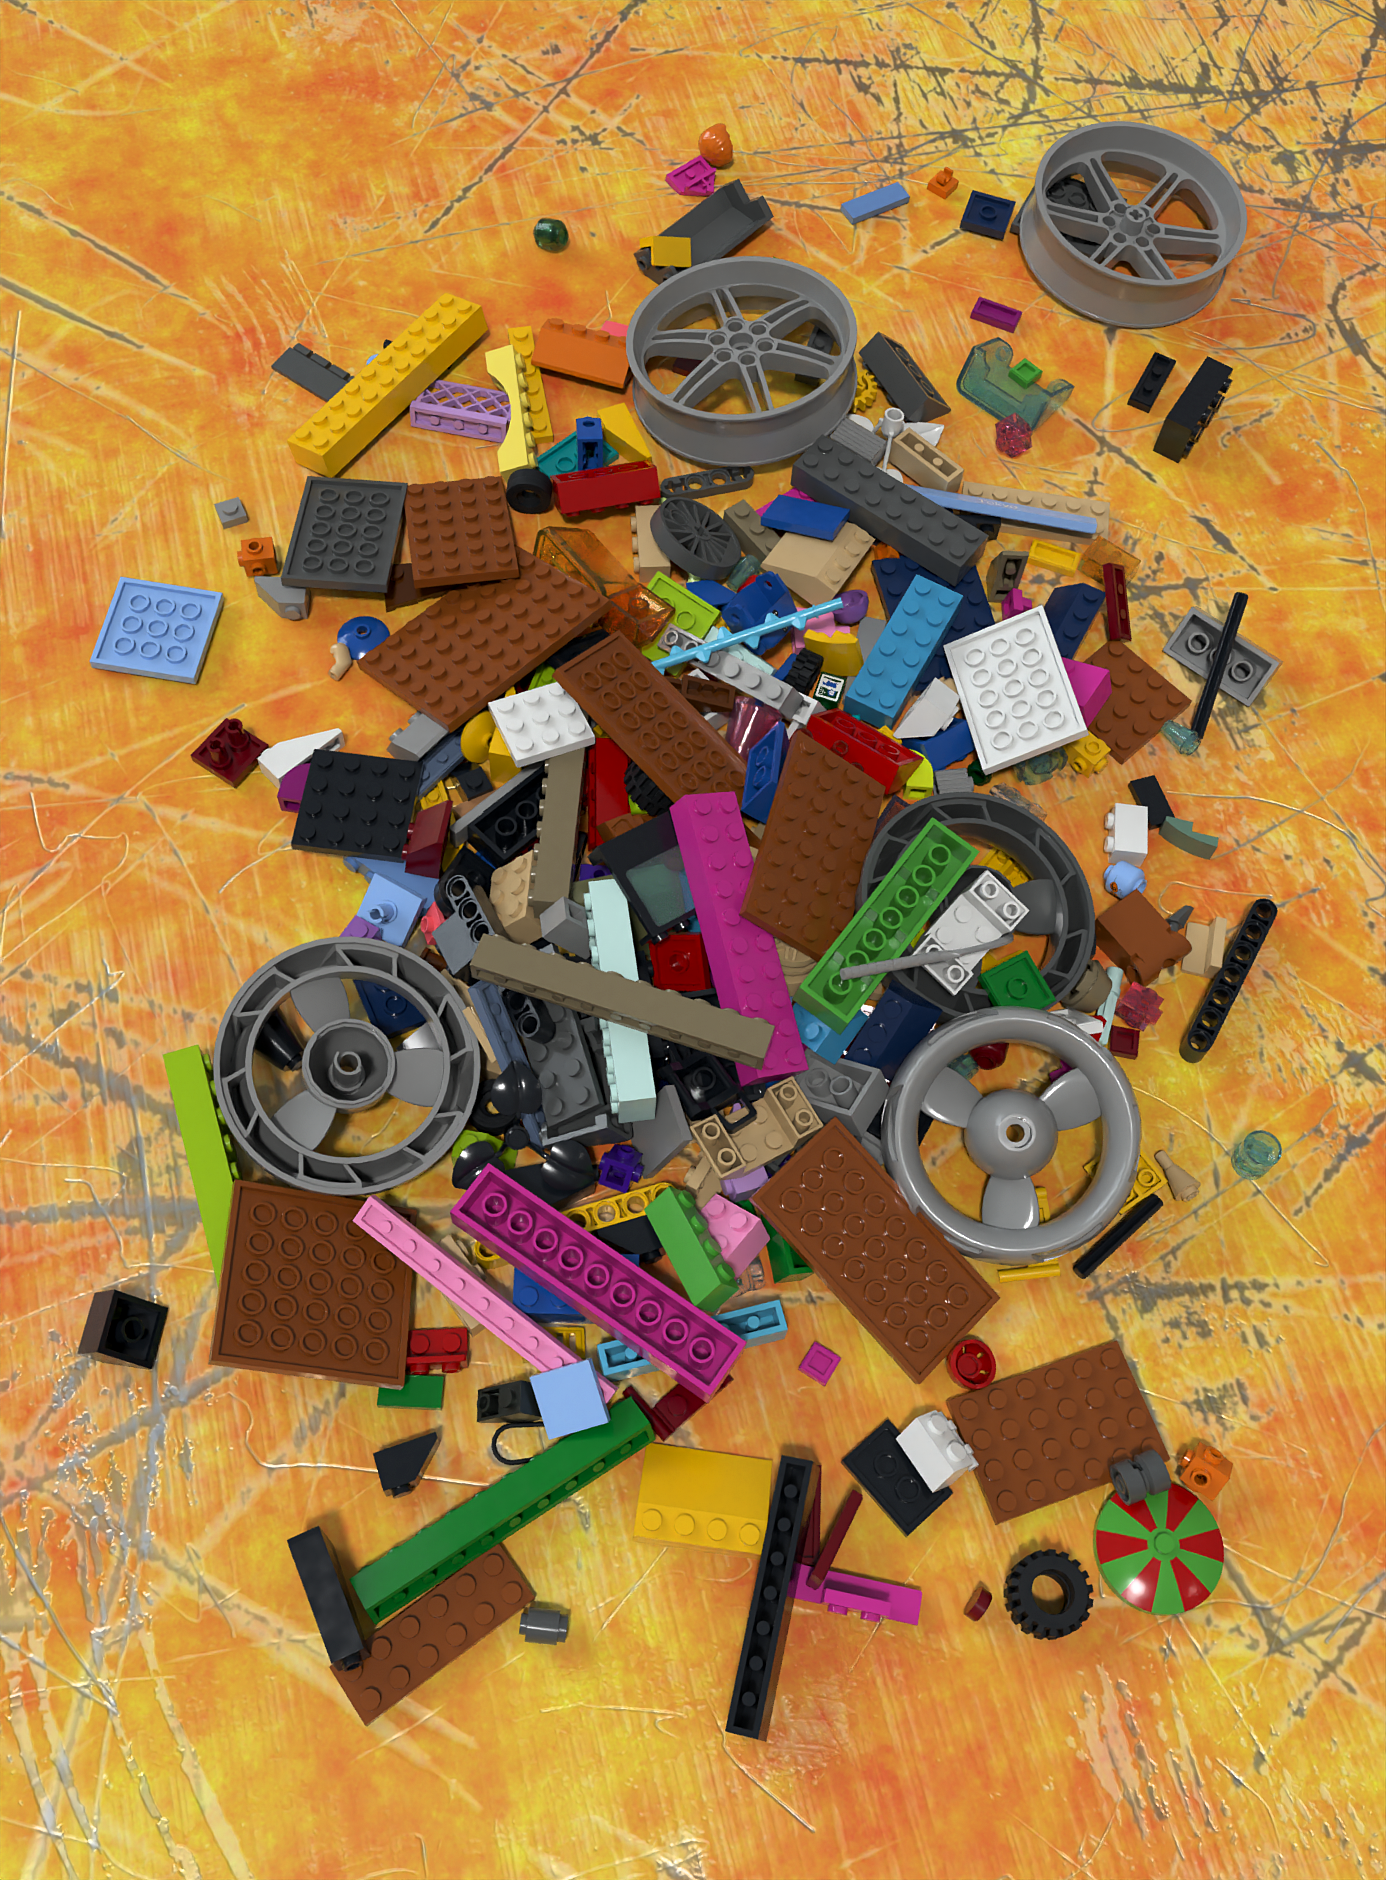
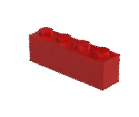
M596 737L595 744L588 746V851H592V849L605 843L596 826L631 813L628 793L625 789L627 785L624 783V777L626 776L624 773L630 764L631 758L613 739Z

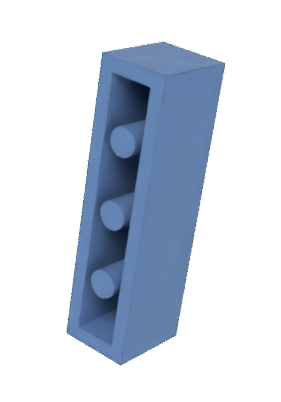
M343 856L344 865L352 872L358 871L369 884L374 874L381 872L427 898L418 918L425 916L435 901L434 888L439 878L435 879L405 873L406 861L404 863Z

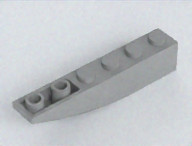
M670 623L657 646L670 654L672 647L675 645L685 651L708 642ZM723 650L712 652L709 662L705 664L697 658L685 662L695 669L698 668L703 674L719 683L735 686V692L790 721L804 699L794 687Z

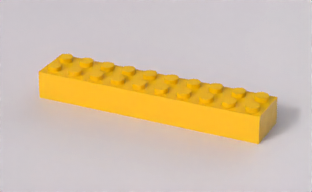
M445 292L287 439L296 463L326 477L333 478L410 405L412 400L414 401L488 330L482 306Z

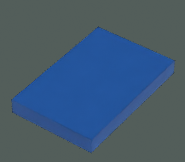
M779 494L761 516V525L832 541L849 519L850 509Z

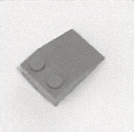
M807 1048L804 1053L809 1070L795 1076V1081L821 1121L827 1123L836 1116L851 1134L862 1137L885 1101L889 1090L881 1070L839 1058L834 1065L813 1050Z

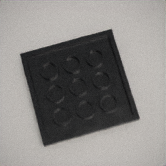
M314 749L291 841L292 849L404 863L401 860L404 844H408L409 840L407 839L409 824L413 822L424 770L423 762Z

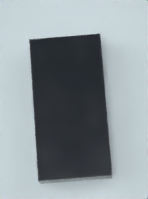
M1155 775L1130 781L1128 787L1136 804L1148 807L1149 830L1160 828L1166 816L1175 818Z

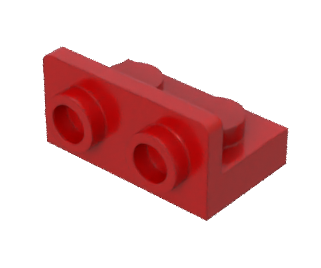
M467 1328L408 1331L405 1371H410L412 1375L429 1374V1370L442 1369V1373L453 1374L461 1372V1368H468Z

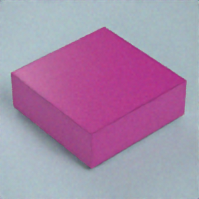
M814 1342L798 1370L825 1387L841 1358L817 1342Z

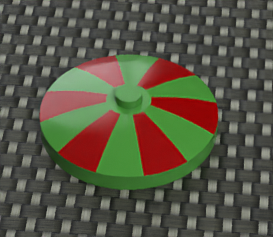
M1171 1483L1169 1490L1154 1496L1147 1493V1497L1144 1500L1130 1506L1121 1500L1118 1493H1115L1102 1507L1095 1522L1093 1551L1099 1572L1111 1591L1132 1608L1157 1616L1180 1614L1200 1605L1217 1586L1224 1564L1222 1536L1211 1512L1188 1490Z

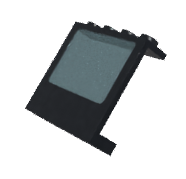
M670 810L597 846L587 856L593 867L604 861L647 932V935L639 941L641 947L651 941L653 945L659 944L669 937L668 932L674 929L676 933H679L691 925L690 920L695 917L697 918Z

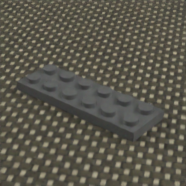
M554 944L538 950L547 954H560L558 946ZM542 1000L555 1024V1034L545 1044L537 1043L525 1037L523 1039L533 1074L541 1086V1103L549 1128L556 1129L605 1106L577 1011Z

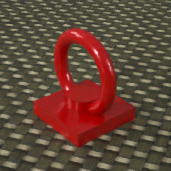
M668 932L669 937L659 944L653 945L652 941L649 942L650 958L654 973L653 981L657 989L664 991L667 989L674 991H698L711 988L709 960L701 932Z

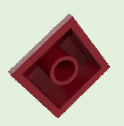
M446 800L418 812L415 824H409L407 839L410 840V844H404L401 860L406 861L405 873L435 879L439 878L449 838L453 801Z

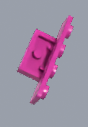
M801 1564L795 1599L828 1606L827 1611L834 1614L847 1616L848 1611L861 1613L860 1619L880 1623V1618L918 1625L922 1599L921 1591L834 1571H828L819 1589L814 1590L806 1585L814 1567Z

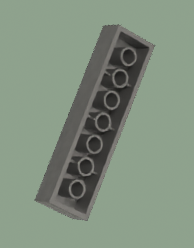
M823 434L793 464L790 485L819 503L850 509L848 521L856 524L861 529L953 586H956L984 554L989 535Z

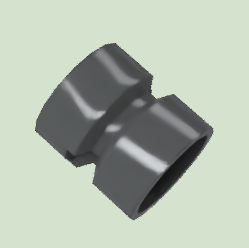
M1154 1449L1135 1455L1133 1462L1130 1459H1125L1110 1466L1113 1485L1119 1497L1126 1505L1130 1506L1144 1500L1147 1497V1493L1154 1496L1171 1488L1167 1467Z

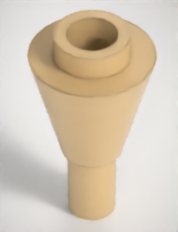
M1164 1150L1155 1155L1156 1160L1165 1170V1175L1176 1201L1184 1200L1187 1202L1198 1195V1188L1201 1185L1199 1181L1177 1164H1174Z

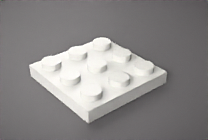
M558 682L488 703L491 716L517 768L595 744V735L578 703Z

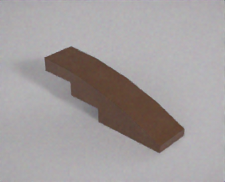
M685 674L681 680L664 676L698 712H732L735 686Z

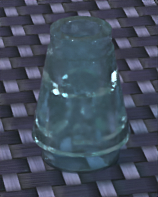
M750 554L740 557L729 579L726 581L727 586L732 591L737 592L738 588L748 577L760 574L762 567H760L761 563L758 559Z
M1171 719L1166 721L1161 728V733L1164 734L1180 754L1191 755L1201 743V738L1198 737L1197 732L1173 722Z

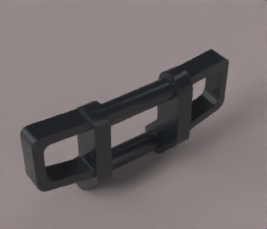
M667 1040L668 1047L676 1062L663 1067L659 1071V1075L664 1082L668 1081L670 1085H674L680 1101L687 1109L686 1115L691 1122L706 1119L716 1114L726 1132L734 1134L757 1119V1111L745 1096V1091L740 1084H736L717 1056L698 1050L682 1060L675 1047V1042ZM707 1063L725 1088V1091L709 1101L696 1103L680 1078ZM739 1099L749 1114L730 1124L719 1111Z

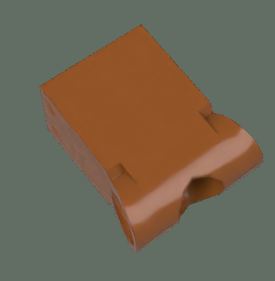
M1137 888L1095 920L1096 945L1118 968L1124 970L1130 985L1139 992L1159 977L1161 969L1175 965L1192 951L1190 942L1180 933L1171 930L1168 922Z

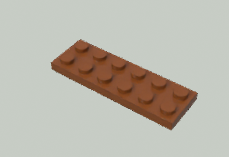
M497 1544L367 1638L366 1643L371 1657L363 1660V1664L360 1667L347 1672L343 1670L338 1671L333 1665L329 1666L367 1727L535 1600V1597L501 1546Z

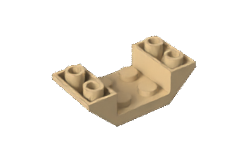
M793 1076L767 1088L763 1098L751 1103L757 1111V1119L734 1134L726 1132L716 1114L689 1127L691 1134L719 1181L742 1178L791 1153L824 1126ZM743 1107L723 1118L728 1123L733 1124L748 1115L749 1112Z

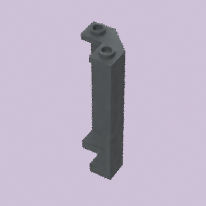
M737 179L724 184L657 236L691 238V267L720 259L774 216L764 196L762 195L750 200L740 180ZM640 248L633 254L637 260L638 267L643 271L644 275L658 285L679 272L688 269L674 267L673 265L668 267L652 266L651 249Z

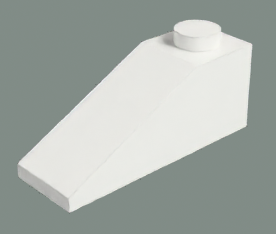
M339 728L279 742L272 748L264 750L261 756L257 758L261 772L279 789L282 779L288 771L298 765L311 763L314 749L337 752L345 746L343 733Z

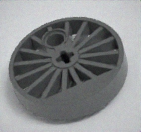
M671 497L666 499L651 517L650 529L656 543L668 558L685 571L707 580H722L730 575L741 556L738 538L730 526L707 506L689 498Z

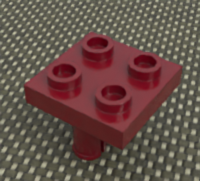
M226 718L191 754L193 762L235 788L258 764L257 758L261 756L264 750L269 748V745L243 729V724L239 719L232 718L229 720Z

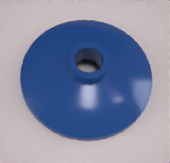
M359 616L348 620L342 625L337 635V642L344 643L349 648L351 659L358 661L368 651L373 650L385 641L390 634L386 625L379 619L370 616Z

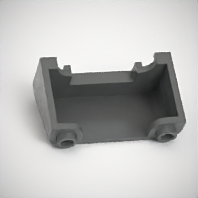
M594 1016L582 1019L580 1023L605 1106L556 1129L549 1128L547 1121L543 1122L539 1130V1139L543 1147L551 1150L556 1142L566 1139L577 1141L583 1147L621 1143L632 1138L631 1122L619 1123L618 1114H612L610 1085L608 1086L607 1066L602 1047V1030H600L599 1019Z

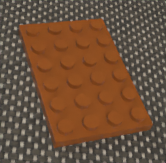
M502 476L408 485L404 506L415 588L519 577Z
M1117 1340L946 1402L952 1420L957 1427L959 1437L965 1445L969 1444L974 1451L972 1455L979 1466L973 1471L995 1525L1111 1483L1110 1466L1125 1459H1130L1133 1462L1135 1455L1147 1450L1154 1449L1160 1455L1163 1462L1170 1460L1169 1454Z

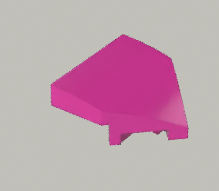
M699 155L668 173L665 181L679 195H711L714 193L716 168H711L704 158Z

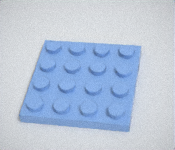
M120 577L89 661L92 668L196 684L224 601L223 593Z

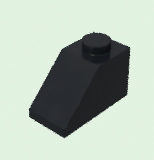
M468 761L460 764L448 774L463 802L493 791V787L482 767L475 762Z
M647 1215L597 1230V1239L619 1254H639V1263L652 1264L661 1260L663 1255H666V1251Z
M436 1432L373 1453L386 1497L392 1495L395 1499L412 1493L411 1488L419 1485L440 1445Z

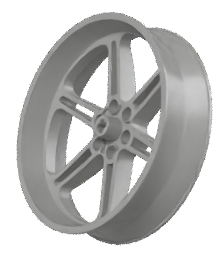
M1125 121L1101 122L1069 132L1057 140L1045 153L1036 173L1035 191L1029 197L1021 215L1019 236L1023 254L1034 275L1049 292L1067 306L1105 323L1131 328H1154L1184 321L1202 311L1214 299L1223 283L1226 266L1234 259L1244 241L1247 231V211L1243 196L1233 177L1215 157L1196 143L1172 131L1144 123ZM1107 172L1137 176L1152 181L1157 185L1138 205H1129ZM1081 174L1098 212L1054 203L1046 197L1045 193L1053 184L1065 178ZM1164 188L1168 189L1153 209L1149 207ZM1176 194L1201 216L1210 230L1162 224L1155 219L1172 196ZM1059 231L1077 238L1096 242L1101 246L1088 258L1072 246ZM1160 253L1178 255L1215 254L1217 261L1210 269L1202 273L1177 279ZM1103 257L1106 258L1101 264H1098ZM1124 260L1131 264L1141 278L1111 270V268L1118 261Z
M761 256L729 257L698 264L679 272L649 293L636 309L627 330L626 354L634 375L632 385L633 401L640 421L658 442L671 451L686 458L711 465L728 467L763 465L784 460L806 451L822 434L827 437L839 426L849 412L855 398L857 368L853 355L857 343V324L853 309L841 290L826 277L808 267L783 259ZM740 310H769V312L755 321H746ZM725 312H729L731 317L727 318ZM715 314L721 327L718 330L681 329L692 322ZM808 321L827 333L840 347L841 354L839 356H832L814 348L781 339ZM653 356L704 360L681 382L673 393L667 395L662 394L656 389L645 370L649 358ZM765 370H776L822 378L826 381L801 399L774 409L763 372ZM738 379L743 386L753 413L717 414L692 408L727 380ZM755 382L758 383L766 411L763 412L760 409L752 385Z

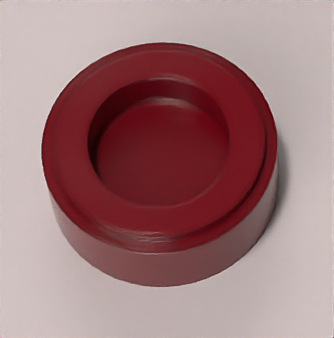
M982 1586L978 1587L966 1604L964 1615L974 1622L978 1621L988 1609L992 1600V1593Z

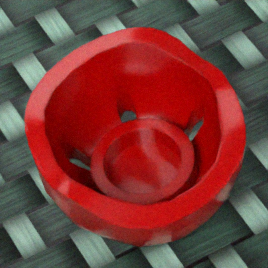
M970 1339L960 1342L951 1349L947 1357V1370L952 1381L959 1387L977 1390L988 1386L993 1381L996 1374V1361L991 1349L980 1340Z

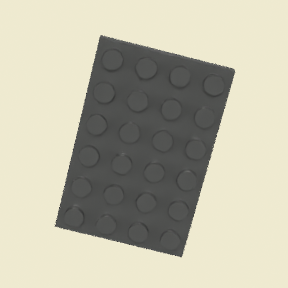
M307 476L281 575L282 586L387 593L405 510L404 501L408 483Z

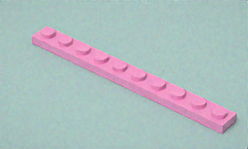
M375 1194L369 1196L353 1219V1222L541 1372L582 1361L579 1356ZM596 1371L607 1405L619 1388Z

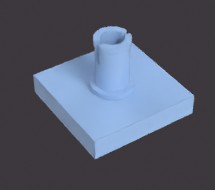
M377 872L371 880L357 916L378 927L382 940L396 946L401 945L402 948H405L427 898L381 872Z

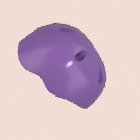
M849 590L836 594L832 599L841 597L844 608L832 611L834 620L838 623H856L868 611L869 598L863 590Z

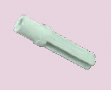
M1114 966L1108 967L1106 973L1112 980V989L1106 1001L1097 1009L1096 1014L1102 1015L1107 1021L1104 1032H1102L1098 1042L1102 1046L1108 1043L1117 999H1119L1121 993L1120 986L1124 971Z

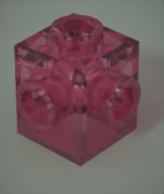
M1016 412L995 424L997 434L996 445L1001 452H1005L1013 458L1032 447V430L1029 424Z
M1134 981L1114 1014L1123 1019L1130 1027L1144 1031L1149 1023L1155 1025L1163 1011L1159 1007L1164 999L1158 996L1154 990L1145 988Z

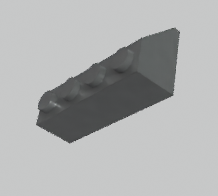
M878 331L859 352L864 360L862 362L863 366L869 372L875 374V382L882 389H886L888 392L887 398L895 406L898 405L904 413L905 421L926 423L951 411V408L902 344Z

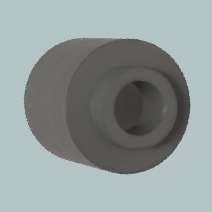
M529 1607L528 1614L521 1613L519 1634L525 1635V1642L547 1645H557V1642L565 1643L568 1614H560V1610Z

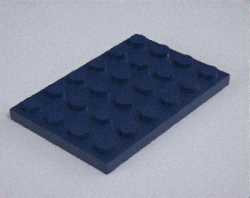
M905 555L899 556V558L873 560L871 569L888 622L916 574L963 595L960 612L913 692L912 697L921 695L935 677L937 679L941 677L945 679L953 678L944 645L995 624L976 565L969 570L956 586H953Z

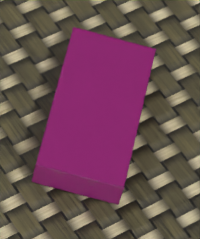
M979 297L970 318L1014 333L1023 312Z

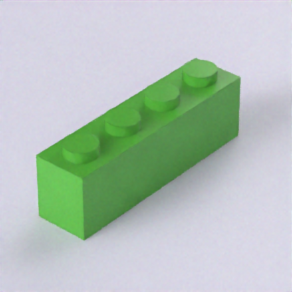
M669 1186L644 1211L693 1305L699 1309L714 1312L739 1290L734 1279L735 1273L725 1263L720 1254L722 1252L721 1247L707 1230L708 1223L694 1206L696 1202L693 1196L686 1190L681 1191Z

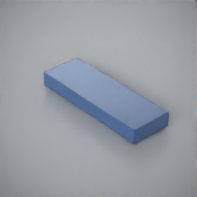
M896 182L842 203L840 210L853 225L908 203L910 196Z

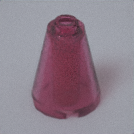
M739 696L734 698L733 710L729 714L725 740L748 763L749 750L782 720V716L777 710L765 703L762 708L755 705L756 699Z

